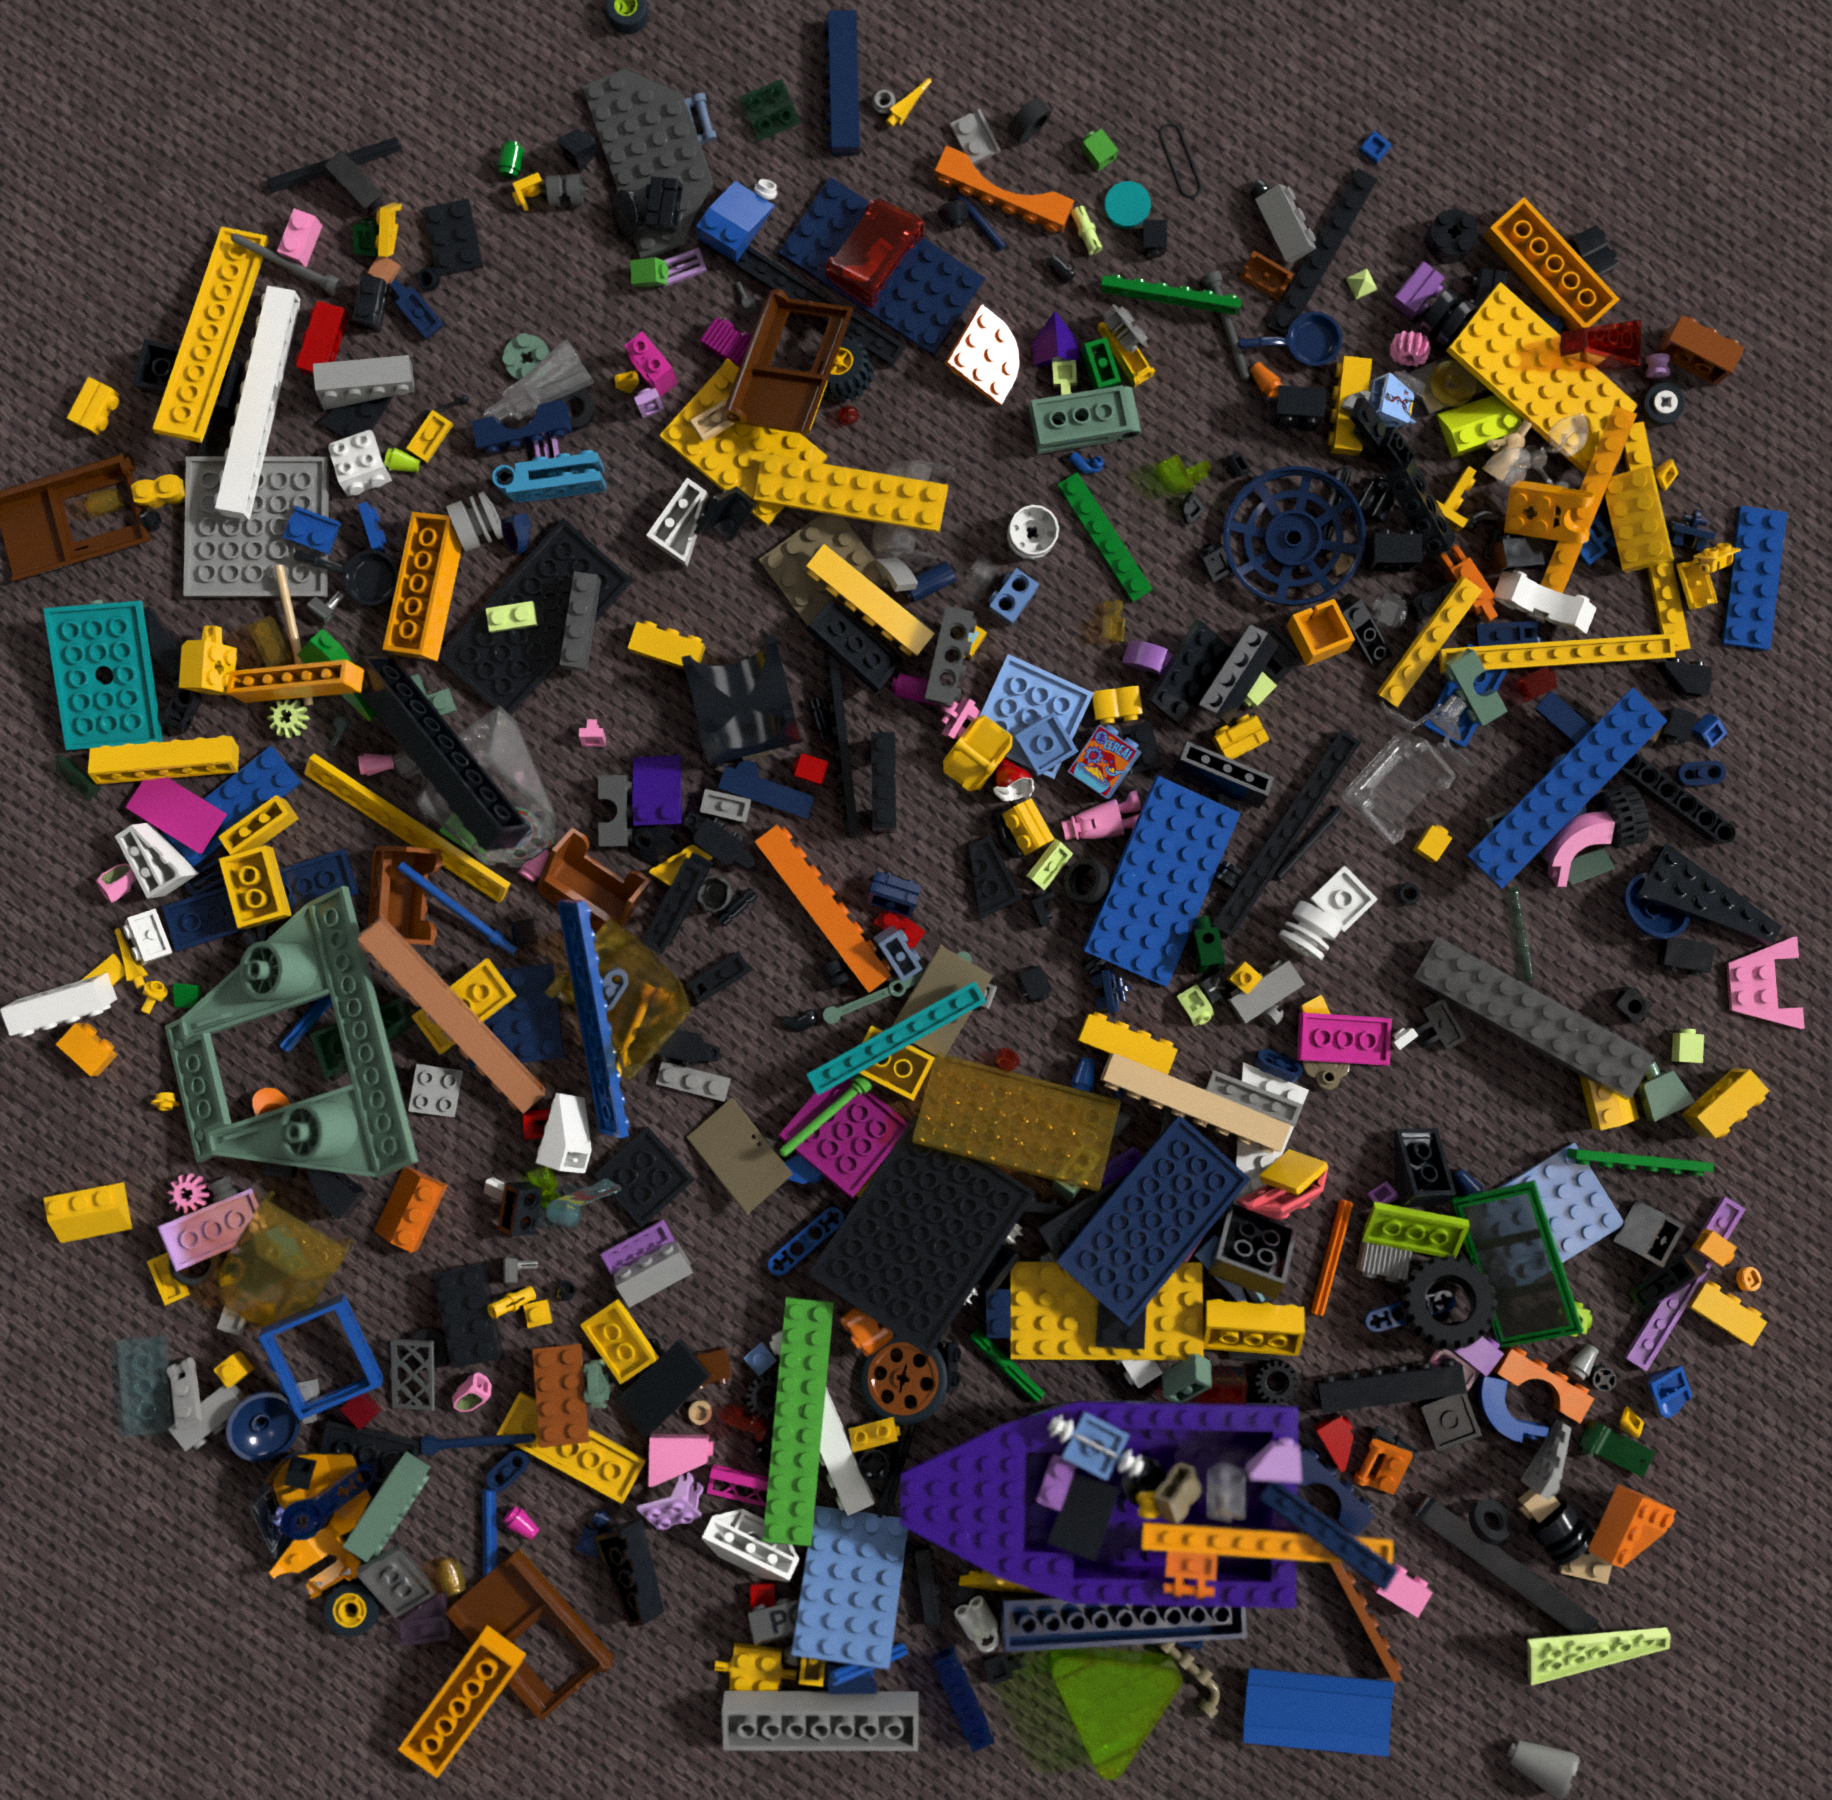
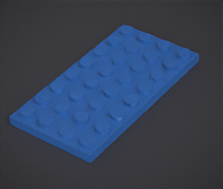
M1155 776L1115 870L1108 893L1102 901L1082 951L1168 987L1241 813L1161 776Z

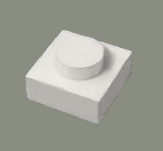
M1402 1027L1392 1035L1394 1039L1391 1041V1045L1395 1050H1401L1419 1035L1413 1028L1405 1030Z

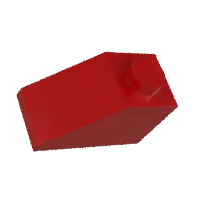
M1335 1413L1313 1426L1336 1468L1342 1473L1346 1471L1354 1439L1350 1431L1353 1429V1426L1346 1416L1342 1418L1340 1414Z

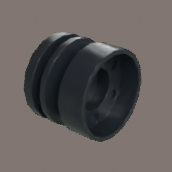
M1566 1499L1558 1500L1561 1505L1540 1523L1533 1519L1528 1526V1532L1540 1546H1545L1544 1551L1551 1556V1559L1557 1566L1568 1564L1581 1556L1589 1548L1595 1532L1587 1526L1583 1519H1578V1512Z

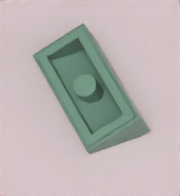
M1603 848L1573 858L1567 886L1615 869Z

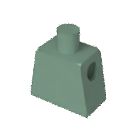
M1655 1061L1651 1062L1645 1073L1647 1079L1641 1081L1637 1087L1647 1121L1655 1122L1695 1103V1100L1673 1070L1660 1072Z

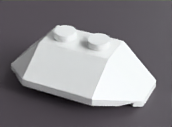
M744 1509L712 1516L702 1537V1540L718 1557L763 1579L789 1582L799 1560L792 1544L763 1542L765 1520Z

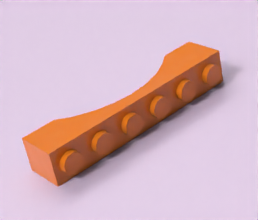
M949 146L945 147L935 169V179L940 185L944 187L953 186L959 189V192L965 196L974 195L980 198V201L986 205L992 206L995 204L1001 207V210L1007 214L1013 215L1016 213L1023 216V220L1028 223L1035 224L1037 222L1044 225V228L1052 233L1057 231L1063 232L1073 209V199L1054 191L1037 195H1023L995 186L978 172L967 154Z

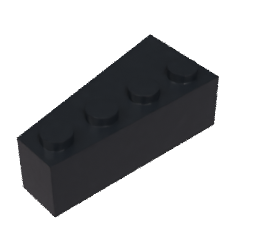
M638 1519L618 1523L593 1536L628 1626H642L662 1614L664 1608L643 1520Z

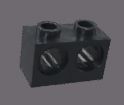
M528 1181L505 1183L498 1230L511 1237L534 1235L543 1188Z

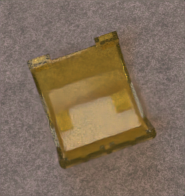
M608 920L595 934V941L593 943L595 952L599 957L598 970L602 979L609 969L615 967L624 969L628 974L627 988L614 1008L606 1012L612 1028V1046L616 1050L622 1076L627 1080H632L691 1013V1008L683 984L649 947L641 944L642 941L614 921ZM568 969L565 973L558 976L545 993L551 999L558 996L577 1009L570 969ZM614 976L612 980L618 982L621 978ZM603 995L604 999L608 1000V997Z

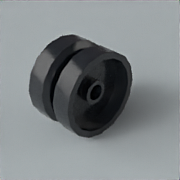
M1449 288L1435 301L1419 327V332L1423 336H1427L1429 340L1437 336L1436 344L1444 350L1448 349L1477 310V307L1467 300L1459 303L1460 295Z

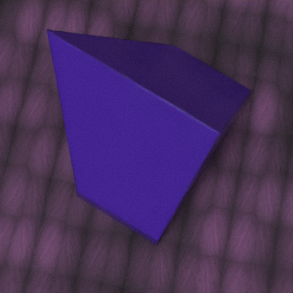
M1054 311L1031 344L1033 367L1052 366V362L1076 360V364L1080 363L1078 340Z

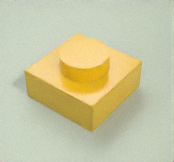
M548 1299L523 1305L528 1328L552 1323Z

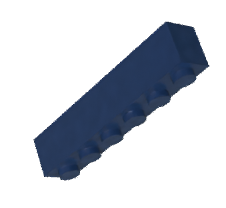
M856 10L828 11L829 20H824V34L829 35V42H825V57H829L830 65H825V78L830 80V88H826V102H831V110H826L827 125H831V133H827V148H832V156L860 155Z

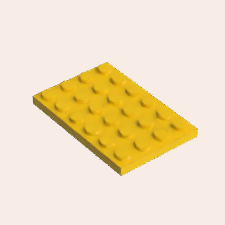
M718 371L659 435L663 442L723 491L737 486L753 500L763 453L817 463H824L828 457L800 433L737 423L703 443L690 424V420L727 399L733 386ZM756 502L758 505L752 515L768 527L785 507Z

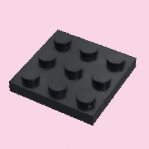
M649 1126L594 1174L605 1188L618 1185L608 1189V1191L641 1228L695 1180L694 1176Z

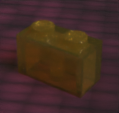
M267 616L248 625L267 667L286 666L295 663L292 652L275 619Z

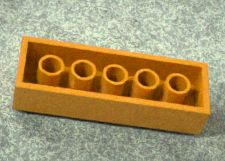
M1525 197L1494 223L1483 236L1485 241L1555 315L1561 316L1562 320L1566 321L1565 326L1576 338L1587 331L1620 300Z
M412 512L383 645V650L403 657L438 661L462 550V544L450 516Z
M487 1625L406 1736L398 1750L431 1775L438 1778L517 1670L526 1653Z

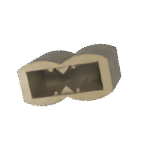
M1184 1463L1176 1464L1170 1470L1167 1481L1158 1487L1155 1493V1500L1162 1519L1177 1524L1187 1515L1189 1505L1194 1503L1200 1496L1202 1488L1195 1467Z

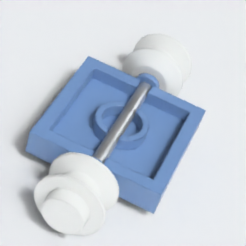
M1085 1411L1075 1429H1073V1420L1063 1421L1062 1414L1058 1418L1054 1416L1048 1427V1430L1051 1431L1050 1437H1053L1055 1434L1059 1435L1061 1443L1070 1438L1062 1458L1105 1480L1108 1479L1116 1462L1118 1463L1119 1473L1127 1470L1129 1478H1132L1133 1475L1138 1476L1144 1464L1141 1461V1455L1134 1458L1131 1456V1450L1123 1454L1121 1453L1129 1437L1128 1433Z

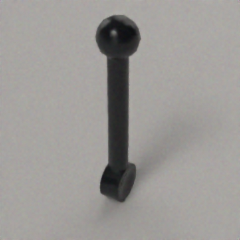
M462 395L460 399L436 408L434 411L439 413L461 403L467 404L469 398L466 395ZM424 410L423 417L426 419L431 411Z

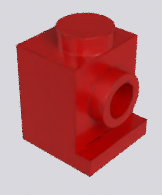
M551 1108L527 1110L523 1114L524 1140L543 1138L544 1128L548 1122ZM538 1120H545L542 1124L536 1122Z

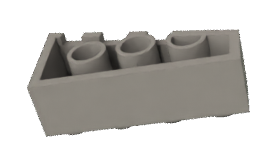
M409 355L313 364L315 391L324 410L395 395H405L415 391L413 367Z

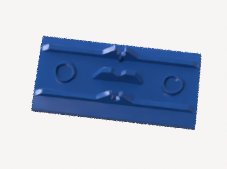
M1248 1668L1243 1743L1389 1757L1394 1681Z

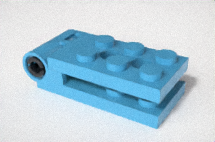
M584 450L579 452L580 455L572 456L568 453L556 455V458L550 459L543 456L535 457L532 459L533 461L515 463V470L511 466L500 465L494 470L492 475L493 482L506 498L511 499L514 504L607 491L606 482L601 474L604 473L603 462L598 453H594L592 450Z

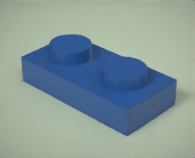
M368 502L358 504L371 549L381 552L386 551L384 544L387 543L384 531L382 529L379 530L377 522L380 521L377 509L375 507L372 508Z

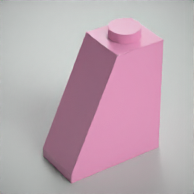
M652 1434L649 1441L648 1487H654L706 1464L709 1456H713L714 1442L709 1441V1435Z

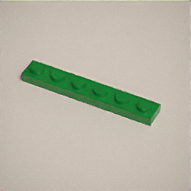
M1115 274L1103 275L1101 284L1102 292L1237 316L1240 314L1242 299L1233 294L1222 296L1216 295L1210 290L1192 291L1191 288L1186 286L1175 288L1169 287L1168 284L1163 282H1156L1155 284L1145 283L1143 279L1139 278L1127 280Z
M1078 472L1060 482L1057 487L1131 602L1133 603L1151 592L1153 589Z
M1567 1148V1158L1575 1159V1164L1590 1165V1161H1598V1166L1613 1167V1163H1620L1621 1168L1636 1170V1165L1644 1166L1643 1170L1658 1172V1168L1661 1167L1666 1168L1667 1173L1681 1174L1682 1169L1689 1170L1688 1175L1703 1176L1704 1172H1713L1714 1163Z

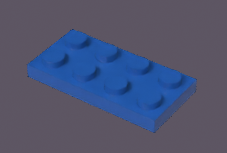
M1471 644L1466 645V647H1474ZM1508 669L1486 670L1479 674L1473 683L1474 691L1477 694H1481L1488 689L1497 691ZM1447 680L1422 726L1464 749L1478 724L1470 721L1466 714L1468 708L1465 702L1461 703L1455 694L1457 688L1454 682L1450 683Z

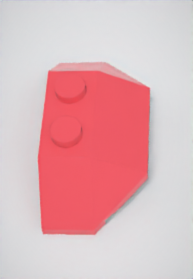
M1328 1169L1298 1196L1266 1184L1239 1198L1236 1202L1248 1210L1275 1220L1285 1219L1292 1211L1303 1209L1309 1206V1202L1318 1198L1324 1189Z

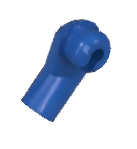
M1076 451L1068 459L1084 474L1097 473L1104 465L1102 457L1095 456L1092 459L1085 460Z

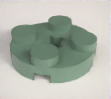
M522 333L512 339L507 344L503 355V362L508 373L520 382L540 380L550 368L551 360L547 345L540 338L526 333ZM531 353L533 361L523 364L522 355Z
M603 1359L592 1360L589 1364L584 1365V1376L587 1378L588 1388L584 1390L585 1402L591 1403L594 1409L606 1408L607 1405L604 1404V1401L609 1400L608 1374H603L602 1367H607Z

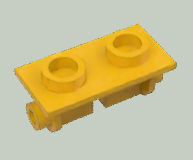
M1718 543L1716 547L1706 548L1703 552L1694 555V558L1700 559V572L1708 575L1717 571V569L1731 565L1733 554L1741 551V548L1731 547L1729 543Z
M894 1417L848 1429L852 1453L897 1442V1436L901 1435L899 1427H895Z

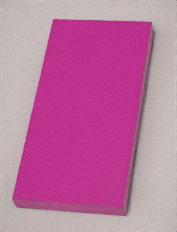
M167 777L142 781L125 807L199 854L203 853L227 816L225 812Z
M1299 1012L1297 1060L1390 1066L1392 1018Z

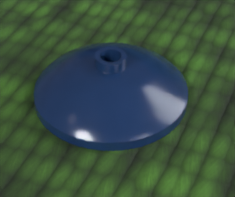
M1647 873L1637 875L1627 884L1623 896L1624 907L1631 922L1641 932L1655 939L1666 940L1678 936L1685 930L1690 918L1676 913L1670 907L1664 905L1660 907L1654 905L1653 901L1646 898L1641 900L1634 897Z
M260 1391L245 1397L236 1404L228 1416L225 1428L227 1441L235 1454L249 1461L262 1462L274 1459L290 1448L299 1433L300 1420L297 1414L290 1410L289 1398L275 1391ZM259 1417L264 1418L262 1422H256Z

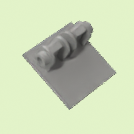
M1113 304L1112 306L1115 311H1107L1103 315L1105 318L1104 322L1113 334L1126 327L1116 337L1117 340H1120L1119 342L1125 348V351L1133 353L1138 349L1136 344L1139 342L1146 348L1149 347L1145 342L1148 337L1137 325H1132L1134 319L1127 309H1124L1123 306L1118 308Z
M416 1064L408 1111L455 1117L463 1070Z

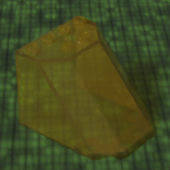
M272 1190L253 1214L217 1273L224 1307L238 1313L239 1316L251 1323L257 1324L260 1328L312 1307L341 1265L354 1242L350 1238L346 1245L342 1246L270 1203L275 1195V1192Z

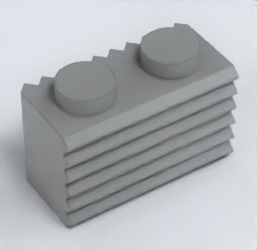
M1361 1241L1356 1269L1361 1271L1364 1277L1376 1279V1275L1386 1276V1281L1399 1283L1400 1279L1407 1280L1412 1251Z

